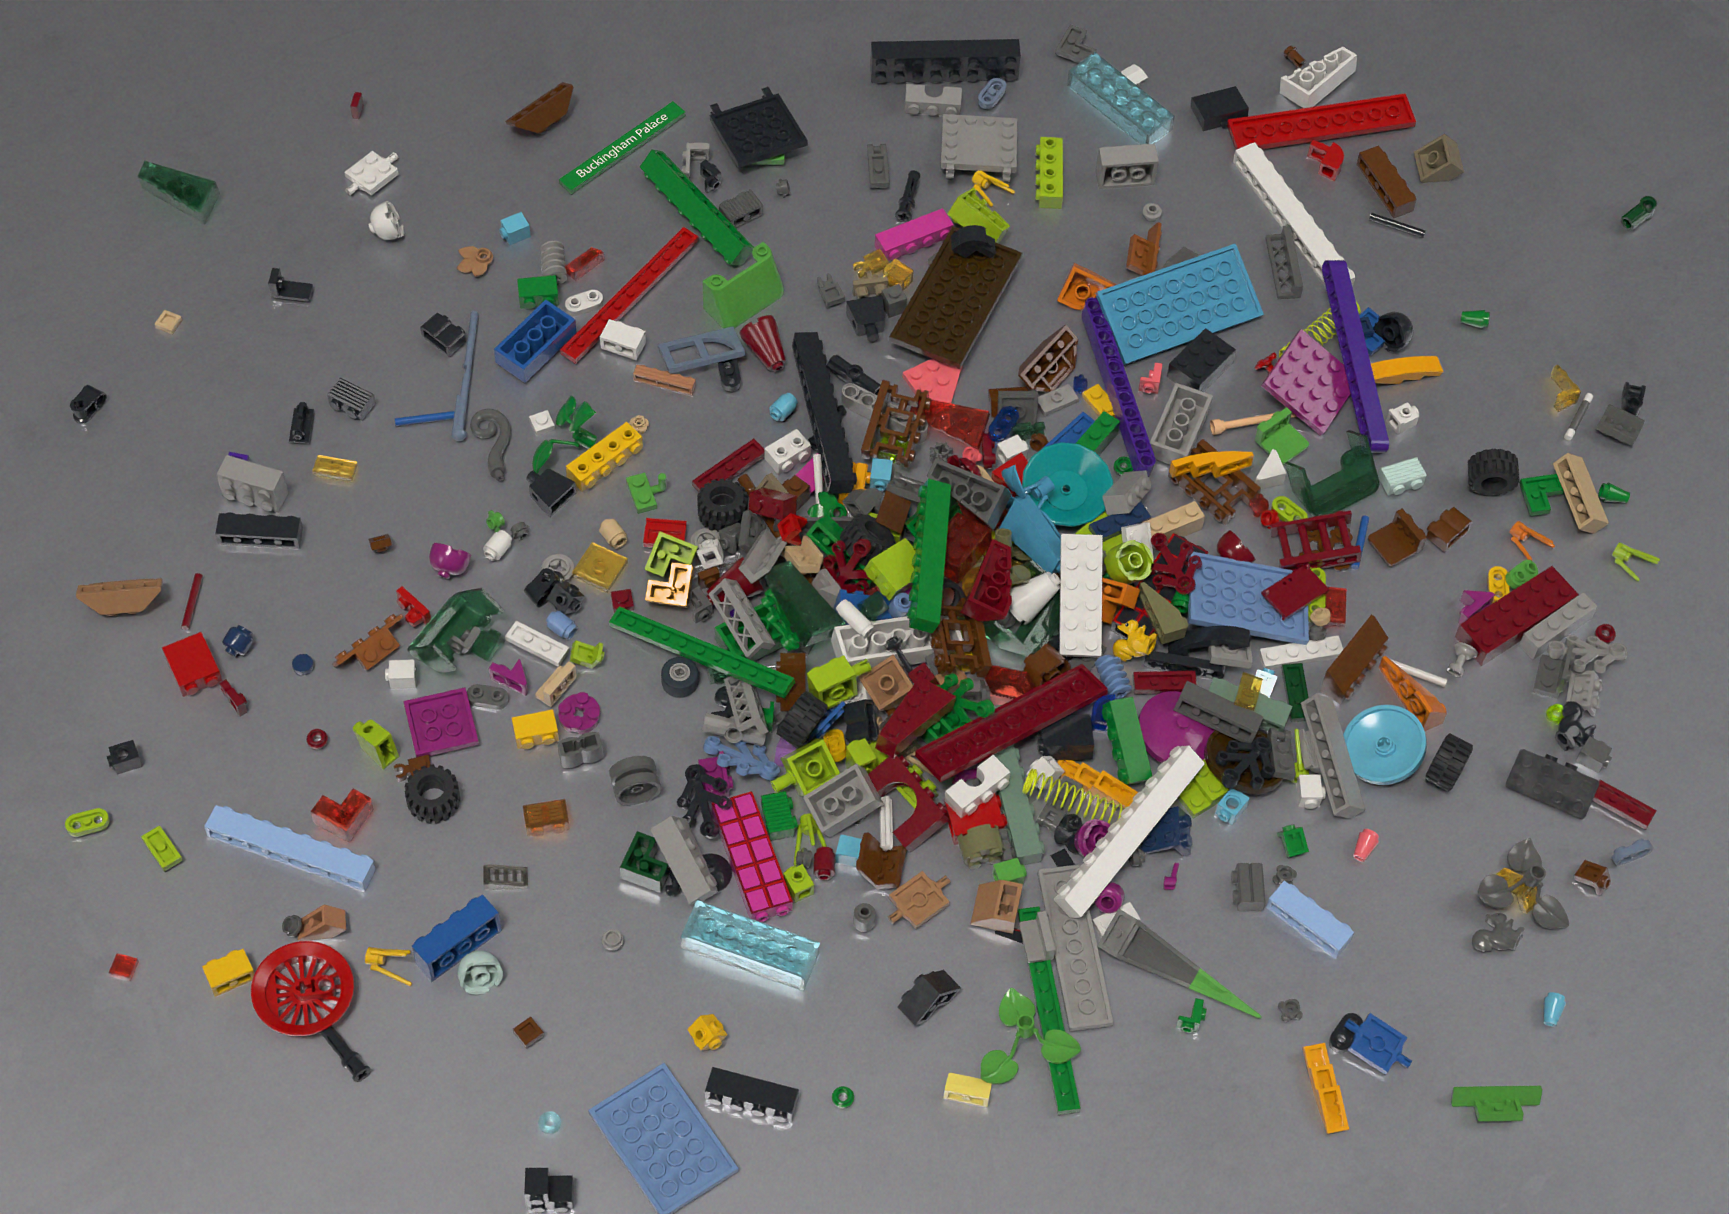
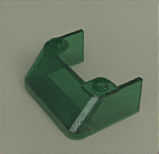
M1352 430L1346 431L1351 449L1341 456L1340 464L1342 470L1312 486L1305 468L1288 461L1284 463L1293 493L1311 516L1333 514L1372 495L1378 490L1380 481L1367 436Z
M1032 559L1022 564V566L1030 571L1031 578L1046 573ZM1060 589L1030 623L1024 625L1025 621H1023L1015 634L1009 629H1005L996 620L983 621L986 637L1003 650L1023 656L1034 655L1043 645L1048 643L1059 626Z
M483 588L457 592L442 606L410 644L407 651L414 658L439 673L455 671L457 667L453 663L454 657L452 656L455 652L447 644L448 639L452 636L460 639L466 629L470 630L474 626L477 628L486 627L491 622L492 615L502 614L505 610Z

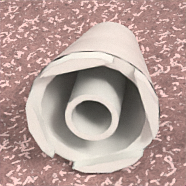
M1046 572L1031 578L1027 583H1019L1010 587L1012 603L1009 610L1019 622L1024 620V625L1030 623L1060 589L1059 584L1061 581L1055 573Z

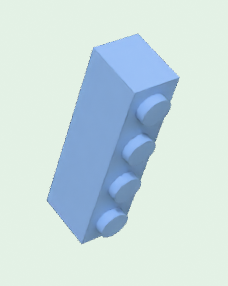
M1283 881L1268 900L1267 909L1335 959L1352 940L1354 932L1349 925L1338 921L1330 911L1319 907L1312 898L1300 893L1293 884Z

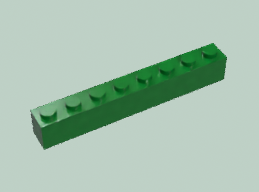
M652 149L640 165V168L644 171V176L652 180L656 184L655 187L667 196L666 199L679 208L678 212L690 220L689 223L701 232V236L713 244V249L721 253L728 264L742 266L755 247L663 151Z
M929 478L924 485L920 486L918 491L920 502L916 513L919 516L915 525L917 537L913 544V548L916 551L912 559L914 571L910 578V583H912V589L909 594L911 606L908 610L907 618L909 619V628L933 633L940 624L951 485Z

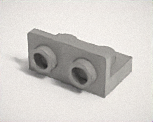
M1572 671L1568 686L1566 702L1575 701L1579 703L1584 710L1589 711L1590 716H1595L1596 709H1599L1600 706L1598 693L1602 690V680L1598 678L1595 671Z

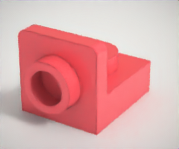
M1155 363L1154 370L1149 371L1148 378H1140L1139 391L1158 394L1162 363Z

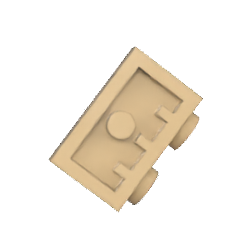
M569 661L564 667L559 666L535 693V697L552 707L577 678L576 666Z

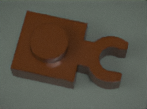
M429 755L407 759L409 765H394L395 772H403L396 775L397 782L406 780L409 775L414 776L413 771L416 769L420 771L422 766L429 768Z

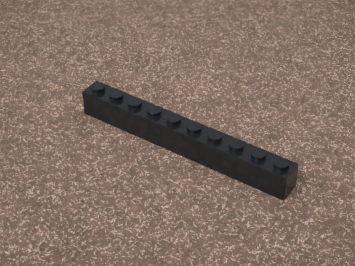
M795 332L792 349L818 454H821L822 472L828 494L851 493L853 485H856L857 476L852 470L853 460L848 455L849 444L845 442V429L841 427V413L837 411L838 401L833 395L834 385L830 383V370L826 368V354L822 352L823 342L819 340L818 332Z

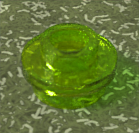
M1554 704L1548 707L1546 718L1553 724H1559L1564 717L1562 714L1563 706Z

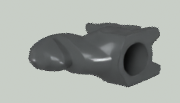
M1503 913L1487 914L1485 922L1494 929L1493 931L1486 929L1476 931L1472 937L1474 947L1483 952L1492 951L1493 948L1498 950H1515L1523 938L1522 933L1525 928L1512 929L1514 920L1510 919L1506 922L1507 917Z

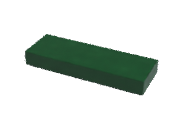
M1303 663L1282 664L1281 670L1287 704L1292 706L1290 721H1306L1301 703L1307 700L1309 696Z

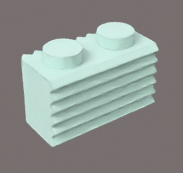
M1418 457L1381 467L1378 478L1388 496L1391 494H1402L1408 489L1416 490L1421 488L1427 476Z

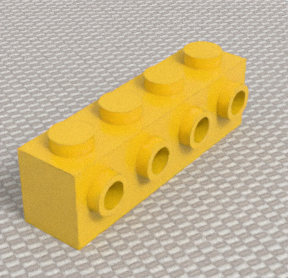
M625 422L566 465V477L574 481L576 487L581 492L593 487L599 479L608 476L614 468L623 465L629 457L641 451L643 448L642 436L628 422Z

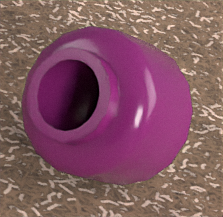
M1109 882L1095 899L1096 906L1104 913L1111 914L1116 912L1124 901V891L1120 885Z

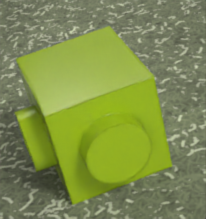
M803 864L791 866L783 873L787 888L795 903L814 894V883Z

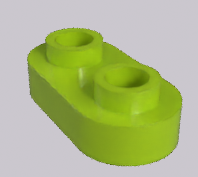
M1278 496L1272 502L1271 510H1276L1279 519L1287 522L1308 518L1307 513L1287 497Z
M95 808L70 815L65 821V828L69 835L79 837L104 830L108 827L110 819L104 809ZM77 825L81 826L78 829H74V827Z

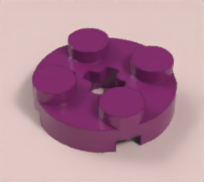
M585 692L568 696L558 706L559 722L570 733L571 731L578 732V734L591 732L599 723V704ZM576 711H583V717L574 715Z

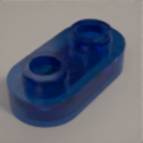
M1012 406L1003 407L988 428V436L992 441H1004L1015 427L1019 419V412L1016 408ZM999 431L1001 434L996 435L994 432Z

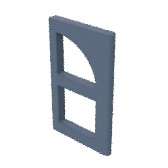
M733 326L660 343L657 346L670 374L745 356V350ZM704 343H722L733 350L709 356ZM695 345L700 358L675 364L670 351Z

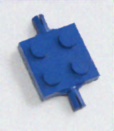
M1371 1013L1367 1015L1360 1026L1350 1019L1345 1022L1344 1027L1355 1033L1348 1051L1384 1075L1388 1073L1392 1064L1396 1061L1406 1068L1411 1065L1412 1060L1401 1054L1403 1045L1408 1037Z

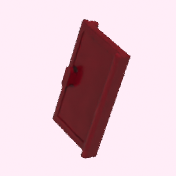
M1308 563L1261 592L1266 600L1282 615L1283 621L1329 591V588L1309 568L1310 565Z

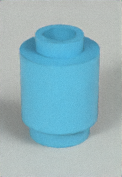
M791 393L782 394L769 407L770 416L776 421H784L796 409L798 401Z

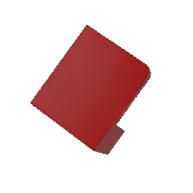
M790 513L780 521L777 526L782 541L797 546L801 545L799 533L801 528L808 523L807 518Z

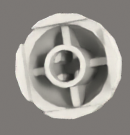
M383 202L372 210L369 228L373 234L376 233L383 240H394L404 236L403 225L399 227L398 220L400 216L391 202Z

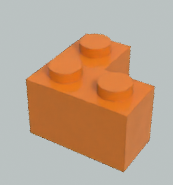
M1102 578V622L1112 624L1117 605L1134 609L1140 589L1125 583Z

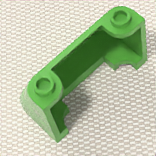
M764 242L757 245L752 251V256L756 263L727 281L718 274L711 275L703 280V309L722 328L733 326L735 329L779 300L784 294L783 283L772 251Z

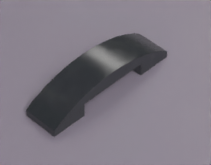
M1208 626L1186 631L1184 638L1168 642V653L1187 656L1189 655V649L1228 644L1229 650L1250 647V630L1236 626Z

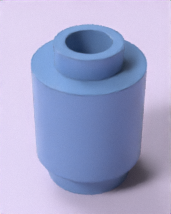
M899 593L889 603L888 611L893 618L905 617L911 606L909 595Z
M561 611L550 613L546 619V622H548L547 628L562 639H571L578 629L575 622Z

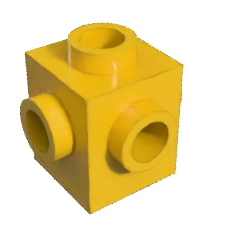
M714 1014L700 1015L687 1029L694 1039L695 1045L700 1050H716L722 1045V1040L727 1036L722 1023Z

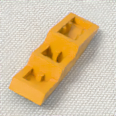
M1437 356L1402 357L1371 363L1375 383L1401 384L1403 380H1421L1423 376H1440L1444 372Z
M1221 451L1190 455L1172 460L1169 473L1174 478L1191 472L1193 478L1212 472L1214 477L1218 478L1250 467L1254 454L1253 452Z
M1058 760L1057 762L1065 771L1059 777L1060 779L1065 775L1083 785L1082 788L1085 793L1091 791L1092 796L1098 794L1099 799L1106 797L1107 803L1114 800L1115 806L1121 803L1124 809L1131 805L1133 797L1138 793L1104 770L1099 773L1084 762L1081 765L1073 760Z
M1320 1043L1302 1047L1311 1086L1326 1133L1330 1134L1349 1130L1340 1086L1336 1083L1333 1065L1329 1062L1326 1044Z

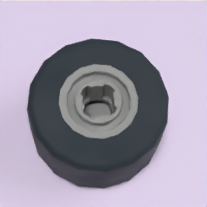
M674 657L669 659L662 667L661 684L664 691L669 695L677 698L687 697L695 692L698 687V668L692 660L685 657Z

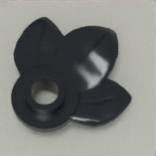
M1065 815L1061 824L1054 831L1055 842L1057 844L1065 843L1067 849L1076 855L1079 852L1076 850L1074 838L1076 832L1083 826L1082 820L1078 815Z

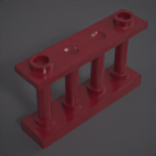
M1340 510L1333 514L1287 522L1278 521L1275 524H1271V537L1279 536L1284 556L1283 559H1279V568L1295 571L1308 563L1311 569H1323L1361 562L1360 545L1353 546L1351 544L1347 524H1351V510ZM1339 526L1344 548L1335 550L1331 548L1327 531L1328 527ZM1319 529L1324 551L1313 553L1307 531ZM1299 533L1304 555L1295 557L1291 555L1287 535Z

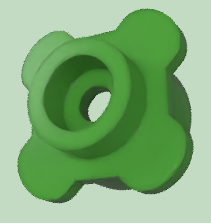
M492 510L488 511L489 516L486 519V523L490 529L498 532L500 528L504 527L505 520L501 513H494Z

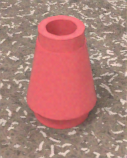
M1364 829L1363 832H1360L1353 857L1358 861L1365 862L1366 858L1379 843V835L1370 829Z

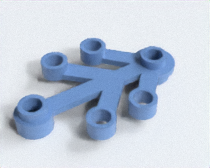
M709 736L705 740L703 750L711 755H716L719 751H723L725 754L718 755L717 764L721 767L737 765L736 773L739 775L760 774L764 779L774 780L780 773V768L777 764L769 761L767 758L765 745L762 747L754 744L752 753L758 757L759 760H756L746 746L747 742L733 743L738 747L740 751L738 752L721 744L720 739L716 736Z

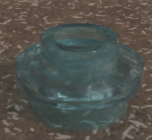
M554 1112L542 1114L538 1120L539 1129L545 1134L557 1132L561 1126L560 1117ZM548 1121L554 1122L552 1126H546Z

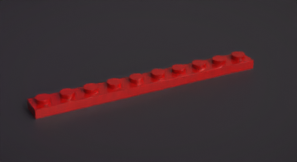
M683 227L560 349L561 355L576 364L600 340V335L608 320L619 321L699 241V236Z

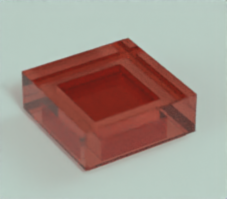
M117 953L109 970V975L131 981L139 962L138 959Z

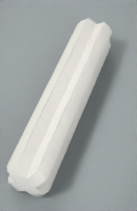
M889 796L881 797L884 804L880 806V847L883 848V851L893 848L892 799Z

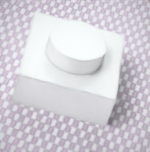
M548 410L529 416V421L536 436L555 430V425Z

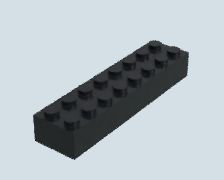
M1019 39L871 42V83L990 81L993 78H1000L1004 81L1018 80L1021 58Z

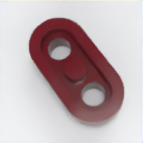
M982 433V461L984 469H992V465H996V454L992 453V449H995V437H991V433Z

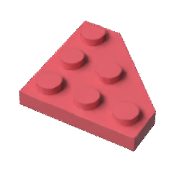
M932 358L904 371L902 377L914 394H916L917 389L921 390V392H924V390L929 391V398H932L930 409H926V411L934 419L950 411L962 367L958 369Z

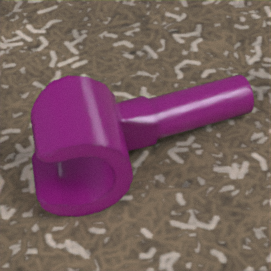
M1174 863L1171 877L1164 876V889H1175L1179 863Z

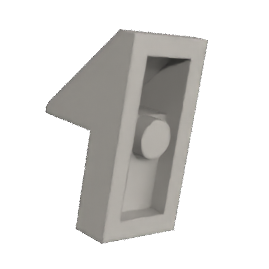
M822 569L811 583L817 590V594L812 602L833 610L841 588L827 569Z

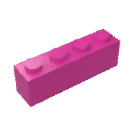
M942 208L875 234L874 246L884 262L896 260L903 255L914 253L916 250L945 240L954 224Z

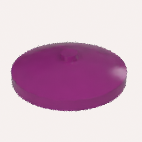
M1170 691L1155 695L1145 703L1138 716L1146 751L1160 763L1165 762L1170 757V752L1175 747L1188 745L1201 760L1205 759L1204 748L1206 742L1215 731L1211 727L1174 711L1182 692Z

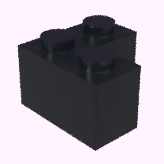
M944 969L936 972L932 971L925 975L921 974L914 980L913 983L915 985L912 989L902 995V1001L897 1007L914 1025L925 1023L939 1006L949 1004L961 987Z
M525 1168L524 1195L527 1210L535 1213H541L545 1210H554L555 1212L573 1210V1175L550 1176L549 1168Z

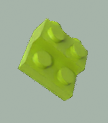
M1205 759L1202 760L1205 764L1177 798L1193 819L1217 805L1229 791V788L1225 787L1210 771Z

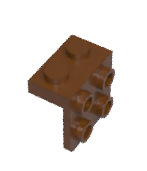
M1401 508L1396 511L1393 522L1370 534L1368 541L1387 565L1392 567L1422 551L1427 537L1425 532L1414 523L1412 516Z
M869 832L863 834L860 842L859 857L856 861L857 871L876 889L899 888L907 849L901 845L893 846L891 850L883 851V848L880 847V842Z

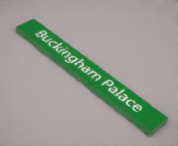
M672 101L561 177L559 184L572 195L685 117V111Z

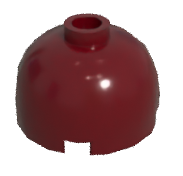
M1231 530L1223 534L1217 543L1219 557L1250 563L1256 560L1251 551L1242 544L1241 539Z

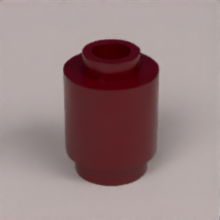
M819 847L814 854L813 874L819 880H829L835 875V854L830 847Z

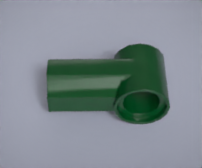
M1651 196L1642 197L1639 204L1621 217L1623 227L1627 230H1633L1642 222L1650 220L1657 206L1655 198Z

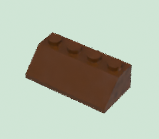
M1370 615L1325 673L1320 692L1332 698L1340 705L1345 698L1347 700L1351 698L1355 691L1353 688L1356 685L1360 686L1366 677L1365 673L1368 670L1371 672L1377 664L1376 659L1379 656L1382 658L1388 650L1386 644L1389 638L1375 616Z

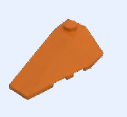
M1073 263L1057 301L1073 309L1081 310L1084 308L1088 298H1097L1096 292L1117 284L1085 267Z
M1387 656L1382 657L1379 669L1406 710L1414 714L1421 722L1424 731L1443 724L1447 715L1445 706Z

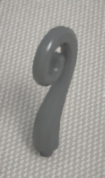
M483 409L472 417L470 428L476 437L490 438L496 433V424L490 422L487 429L479 428V424L488 419L498 423L500 435L489 453L488 470L492 477H495L497 481H501L504 479L503 474L506 471L502 455L510 438L511 427L508 419L500 411Z

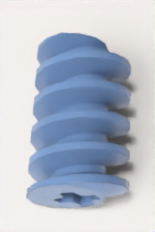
M1104 655L1096 660L1095 666L1098 668L1097 671L1101 681L1108 688L1109 701L1122 699L1133 688L1131 685H1128L1129 679L1125 678L1127 673L1122 671L1124 666L1120 664L1121 658L1113 657V655Z

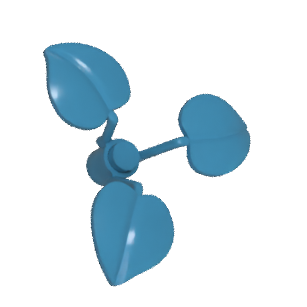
M1015 465L1004 469L1001 473L1009 489L1015 491L1018 495L1016 497L1011 495L1006 505L1008 510L1016 498L1020 497L1023 499L1026 494L1030 493L1036 499L1042 498L1037 505L1040 510L1044 501L1048 499L1047 494L1055 489L1053 482L1047 476H1044L1035 484L1023 488ZM1040 510L1058 538L1061 539V535L1049 516Z

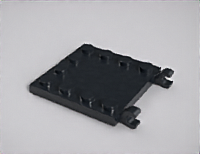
M769 87L761 89L764 94L762 99L721 111L717 103L710 105L712 112H710V122L738 168L808 146L807 138L779 93L773 95Z

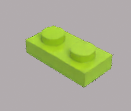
M160 825L141 836L142 841L164 872L183 861L181 855Z

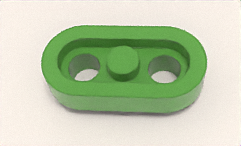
M1524 560L1506 573V582L1511 588L1516 589L1538 575V568L1533 561Z

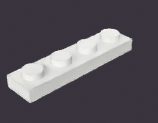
M1338 635L1326 637L1322 640H1309L1307 645L1292 643L1262 648L1259 650V656L1263 667L1271 670L1281 668L1282 664H1305L1334 659L1343 651V647Z

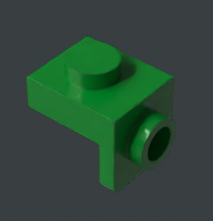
M1195 998L1191 1018L1179 1016L1176 1028L1186 1033L1198 1032L1200 1021H1205L1207 1008H1203V999Z

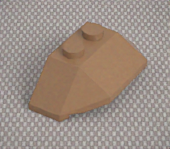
M162 578L136 579L78 585L76 598L100 615L137 614L143 611L159 594L163 581Z

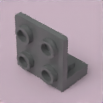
M1569 644L1563 659H1553L1542 654L1533 693L1557 699L1560 692L1565 691L1566 684L1569 682L1572 673L1570 666L1575 659V653L1572 652L1574 645Z

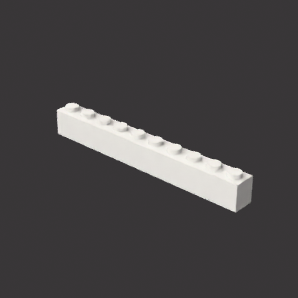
M1255 142L1235 150L1233 163L1282 228L1283 226L1291 225L1294 245L1325 286L1322 274L1323 262L1325 260H1344L1343 257L1339 256L1333 244L1324 236L1323 230L1318 228L1313 217L1306 212L1302 202L1297 200L1293 190L1286 185L1283 177L1277 173L1272 162L1268 161L1263 150ZM1348 268L1353 287L1355 281V274L1351 269Z
M1189 745L1177 746L1171 750L1170 757L1158 766L1157 773L1149 778L1145 783L1144 789L1133 797L1131 805L1126 807L1121 812V817L1118 821L1108 828L1109 832L1096 843V848L1093 852L1085 856L1083 859L1084 863L1080 868L1074 870L1067 884L1059 888L1058 895L1054 898V901L1070 918L1083 916L1205 764Z

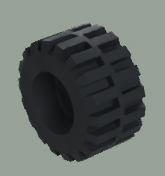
M1496 448L1486 449L1475 453L1468 460L1469 487L1475 493L1498 496L1513 491L1518 486L1520 481L1518 458L1510 451Z
M724 479L719 481L712 480L711 483L707 482L704 484V487L700 488L697 495L699 521L702 522L704 527H709L711 531L717 530V532L733 524H741L743 512L748 510V494L745 492V488L740 486V483H734L730 479L728 481Z
M865 514L855 515L840 534V541L845 543V550L851 557L854 554V543L859 539L870 541L871 551L859 560V563L867 565L872 558L896 544L893 534L887 527L877 523L876 518Z
M805 691L778 726L776 734L795 748L801 747L826 713L828 705L810 692Z
M1449 733L1444 738L1426 773V780L1449 792L1453 789L1473 751V745Z
M430 764L429 768L422 766L420 771L417 769L413 771L414 776L409 775L407 778L408 783H405L404 792L407 807L413 817L417 816V819L421 822L425 819L426 823L431 824V821H435L436 824L440 823L439 820L441 819L444 821L448 820V815L453 816L455 814V809L459 807L460 792L458 781L448 768L444 770V767L441 765L436 768L434 764ZM429 789H440L443 791V794L436 799L428 800L421 797Z

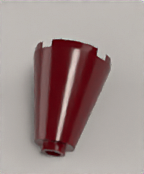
M765 315L757 318L759 322L752 324V322L746 324L739 334L741 339L767 369L777 372L784 368L786 359L776 320L772 315Z
M744 557L738 559L706 591L708 594L706 597L712 603V606L715 604L710 598L709 593L724 578L736 580L747 598L764 591L759 580L751 583L740 571L739 566ZM723 590L717 594L720 602H724L725 592Z

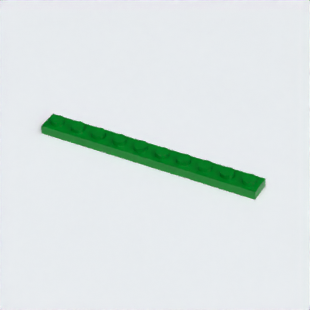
M620 606L609 620V625L612 628L782 698L787 696L795 684V680L791 676Z
M1040 907L1018 909L1019 923L1036 920ZM1050 960L1028 963L1042 1038L1044 1040L1049 1030L1055 1029L1065 1032ZM1071 1059L1061 1064L1047 1061L1058 1115L1080 1112L1081 1108Z

